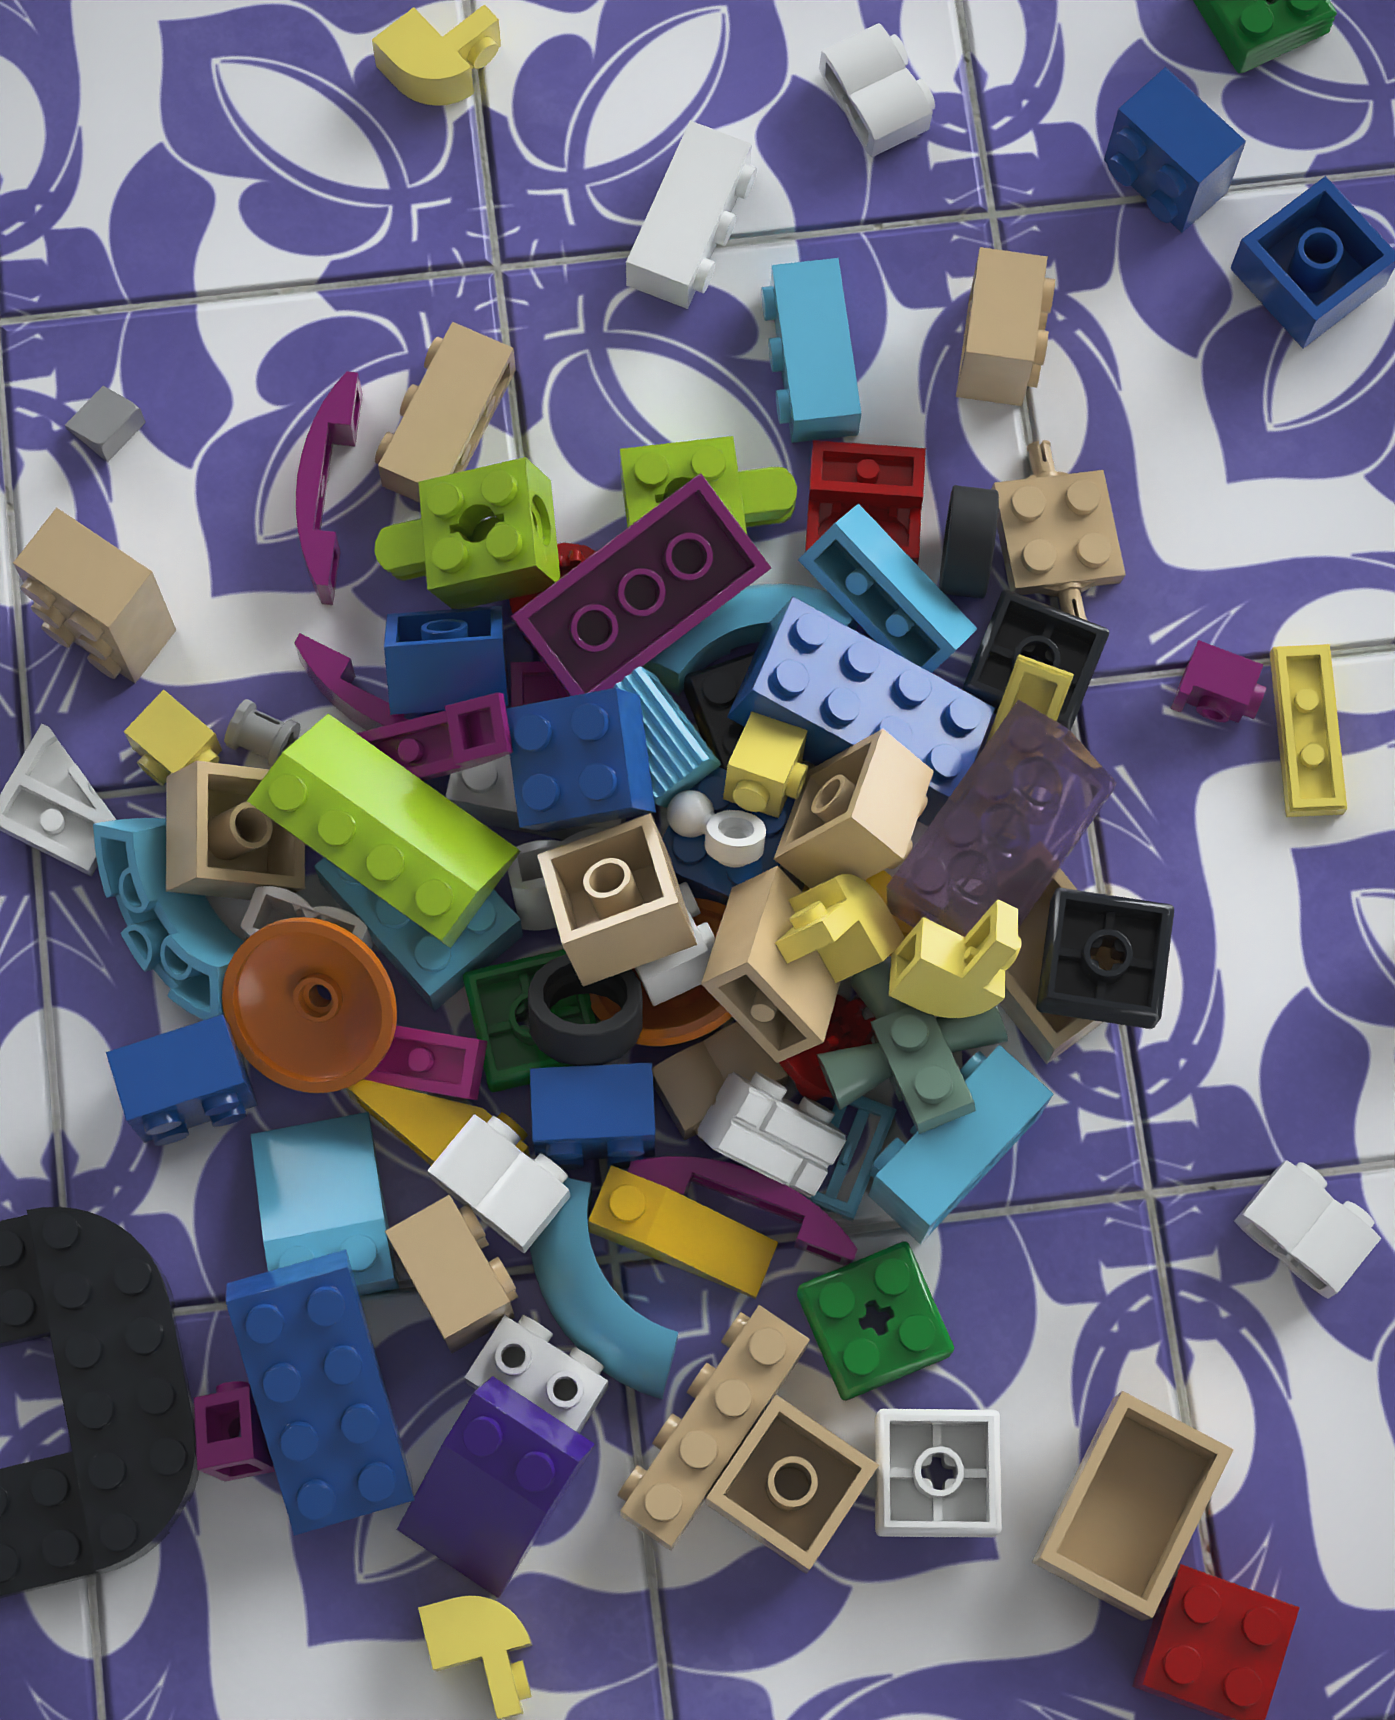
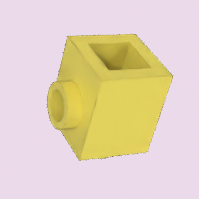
M164 689L124 730L132 749L141 756L137 764L161 786L166 783L168 775L195 761L218 763L220 759L217 755L222 751L216 734Z
M751 712L727 765L723 799L735 803L747 811L762 812L779 818L787 798L798 799L805 783L808 765L802 764L808 730Z

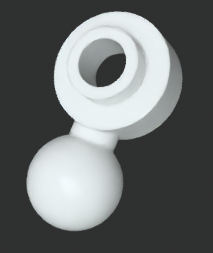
M695 790L682 791L670 801L667 808V819L671 828L677 834L691 838L704 834L706 852L722 865L742 867L757 861L763 855L766 827L757 816L739 810H726L715 814L709 798Z

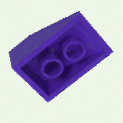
M492 1376L469 1399L442 1443L414 1496L415 1500L411 1501L396 1530L499 1598L595 1444Z

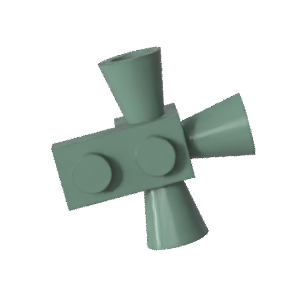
M889 956L883 962L853 975L850 981L851 987L876 1019L871 1021L875 1043L817 1054V1058L828 1088L839 1110L889 1078L899 1102L904 1100L916 1129L921 1134L976 1111L974 1100L952 1053L1008 1042V1036L997 1006L971 1017L935 1018L934 1015L924 1013L890 997L891 956Z

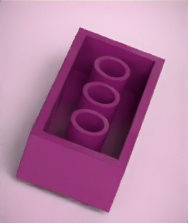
M700 473L511 615L510 618L569 696L614 688L617 683L623 681L624 677L631 674L634 669L644 666L772 568Z

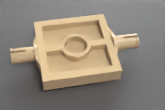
M1043 440L1039 444V441H1036L1027 446L1033 475L1026 479L995 482L991 488L992 490H997L999 494L997 529L1010 591L1021 595L1041 593L1053 597L1057 596L1062 611L1087 620L1081 593L1093 586L1121 583L1126 575L1104 470L1072 474L1055 471L1052 458L1051 443Z

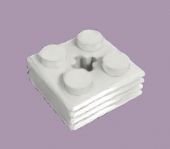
M880 1409L877 1412L874 1420L875 1463L879 1465L875 1471V1532L878 1536L995 1537L1001 1532L1000 1415L998 1411ZM932 1457L941 1458L943 1468L953 1470L954 1477L943 1483L942 1490L933 1489L931 1480L922 1478L921 1469L930 1466Z

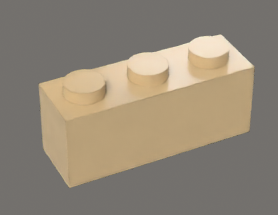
M455 322L451 323L443 339L436 337L431 343L424 362V367L427 371L419 386L412 384L408 388L400 407V415L403 418L394 434L387 432L384 435L375 455V463L378 464L382 487L419 503V481L465 471L516 371L513 347Z

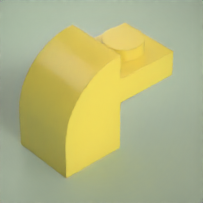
M484 4L442 37L413 7L372 39L376 67L402 94L416 102L434 106L460 102L474 94L472 69H480L486 66L495 57L499 47H501L499 19Z
M841 874L788 900L795 911V914L789 918L793 927L777 940L775 944L787 964L817 950L835 983L883 962L895 951L905 937L883 899L866 881L852 874Z
M997 899L965 937L923 917L891 954L889 996L924 1013L944 1018L971 1017L997 1006L1005 998V970L1009 969L1015 962L1021 948V938L1018 937V909Z
M461 1596L418 1607L433 1670L437 1672L483 1659L497 1719L502 1720L524 1714L521 1700L531 1698V1690L523 1660L511 1663L509 1652L533 1645L526 1628L517 1616L501 1603L481 1596Z

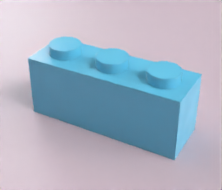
M839 258L772 265L770 286L761 287V300L764 320H774L777 337L768 339L772 372L782 371L784 389L776 390L779 424L789 423L792 443L856 436L859 434L862 413Z
M859 504L835 522L798 559L878 644L931 673L978 629Z

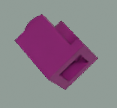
M1198 640L1188 660L1170 709L1181 713L1187 703L1195 706L1196 711L1203 717L1216 722L1232 720L1239 723L1242 716L1254 719L1266 691L1265 686L1257 684L1263 664Z
M233 1381L222 1383L216 1386V1393L194 1397L197 1470L224 1482L275 1472L249 1382Z

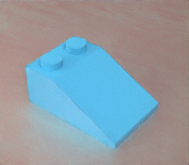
M369 1112L251 1134L262 1236L268 1271L346 1249L360 1296L398 1289L399 1282L393 1248L385 1233V1230L389 1229Z

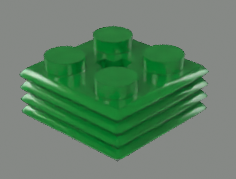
M1193 0L1236 72L1240 74L1329 33L1337 15V11L1330 0H1267L1270 5L1265 0Z
M565 949L475 969L463 974L477 1039L488 1041L483 1067L488 1088L491 1092L530 1084V1068L573 1066L557 1062L540 1051L530 1035L529 1027L518 1025V1022L526 1019L525 1010L528 1009V988L535 973L550 960L567 954ZM574 994L559 1000L550 1008L551 1013L564 1021L576 1024H596L594 1012L590 1007L591 999L589 994Z
M906 1241L897 1243L804 1282L798 1287V1300L840 1398L844 1401L949 1358L954 1351L953 1342L910 1244ZM874 1306L878 1313L886 1311L889 1314L890 1319L884 1326L886 1334L878 1336L873 1328L862 1329L859 1322L866 1316V1307Z

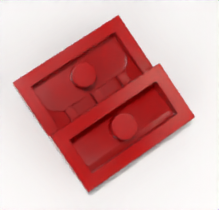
M813 440L805 552L835 522L859 504L918 565L926 448Z

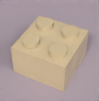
M979 248L969 295L956 397L1022 406L1027 387L1037 388L1041 365H1044L1049 331H1045L1048 313L1051 312L1055 289V279L1045 278L1048 256Z
M884 729L877 731L807 772L805 783L798 799H795L774 860L810 889L841 874H852L866 881L867 878L887 868L894 869L905 861L912 850L913 842L911 837L918 817L926 808L928 802L926 793L934 771Z
M195 761L167 776L166 892L251 900L256 887L274 886L294 893L305 889V844L247 802L269 769Z
M651 813L537 855L562 946L583 986L697 945L670 855Z
M449 1194L385 1230L396 1255L451 1353L496 1329L504 1315L510 1319L515 1318L510 1302L518 1298L515 1291L516 1287L499 1257L489 1262L485 1258L481 1249L489 1244L485 1238L486 1234L469 1204L458 1209Z
M776 1394L706 1497L705 1504L807 1574L879 1465Z

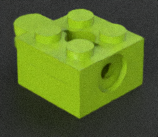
M733 436L620 449V476L627 528L700 473L746 534V527L784 523L791 519L795 510L797 485L791 473L784 467L738 471Z
M527 457L419 481L421 518L384 527L380 530L375 541L374 552L377 561L383 569L400 581L426 576L427 590L451 609L470 608L543 592L560 579L551 480Z

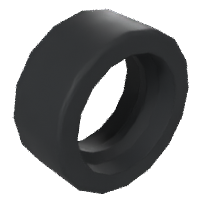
M953 486L948 506L940 569L939 589L944 594L985 598L990 579L999 506L997 490Z
M565 954L550 960L539 969L528 988L530 1035L539 1050L557 1062L573 1066L606 1064L621 1058L635 1046L642 1031V988L640 980L632 969L583 986L568 955ZM590 993L607 997L621 1007V1010L612 1018L596 1024H576L564 1021L550 1011V1008L561 999L574 994Z

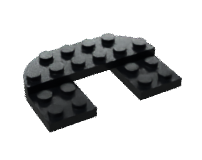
M41 1207L27 1210V1215L0 1221V1348L47 1336L51 1337L72 1452L0 1469V1598L104 1574L124 1567L141 1558L170 1533V1528L180 1516L187 1501L190 1502L200 1472L197 1470L194 1408L173 1308L176 1305L168 1281L151 1254L130 1233L102 1216L75 1208Z

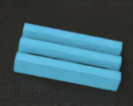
M864 1096L849 1104L858 1108V1112L826 1193L817 1191L816 1195L811 1196V1198L805 1196L823 1211L828 1213L834 1212L851 1222L854 1220L871 1177L869 1173L875 1166L873 1163L880 1154L897 1110ZM835 1103L832 1110L835 1116L831 1123L839 1128L847 1106L839 1110ZM871 1113L881 1118L849 1200L846 1203L836 1198Z

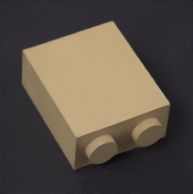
M778 865L732 887L701 982L708 992L776 1063L824 1042L841 982L835 983L817 950L787 964L775 944L777 940L793 927L789 918L795 914V911L788 900L802 893Z

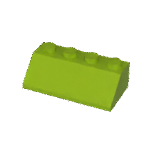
M330 714L324 716L281 753L247 800L261 813L450 949L521 852Z

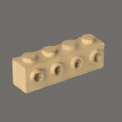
M758 1305L751 1317L740 1312L721 1340V1343L726 1345L729 1350L717 1368L706 1363L689 1387L687 1394L695 1398L684 1417L680 1419L672 1413L655 1437L652 1444L661 1451L648 1470H645L637 1465L620 1489L617 1496L626 1501L620 1510L621 1517L672 1551L722 1473L807 1349L810 1339L760 1305Z

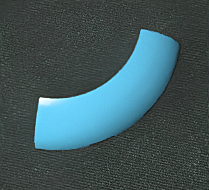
M791 584L752 585L746 587L642 667L654 673L666 689L679 696L684 689V678L687 674L706 668L709 664L730 654L731 649L760 642L766 626L792 597L799 599L853 630L859 624L828 591Z
M166 818L119 819L93 824L96 858L106 898L116 897L127 925L121 932V935L144 972L154 970L170 988L168 997L187 1012L202 1020L224 1015L222 988L225 973L234 953L244 941L223 923L205 895L166 892Z
M567 1178L562 1184L569 1189L571 1197L530 1246L534 1272L542 1296L564 1334L568 1336L579 1350L600 1362L604 1366L603 1372L634 1390L663 1399L678 1341V1332L662 1327L636 1312L610 1286L596 1261L589 1237L588 1220L592 1200V1185L589 1182Z

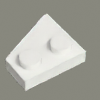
M41 724L0 794V831L92 877L98 866L93 824L116 820V818L92 788L87 778L63 748L50 727Z

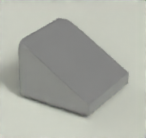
M102 386L65 424V427L108 463L146 422L141 409L137 405L107 387Z

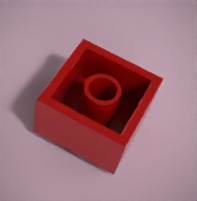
M1179 1564L1155 1612L1132 1687L1221 1720H1265L1300 1607Z

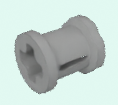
M246 699L238 706L230 720L224 742L231 749L236 750L241 746L268 759V766L272 767L281 753L298 739L300 724L291 719L284 723L257 710L254 702Z

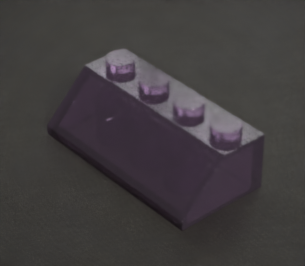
M1018 699L888 883V909L892 915L913 928L925 917L965 937L998 899L1018 909L1019 928L1112 794L1117 782L1068 728Z

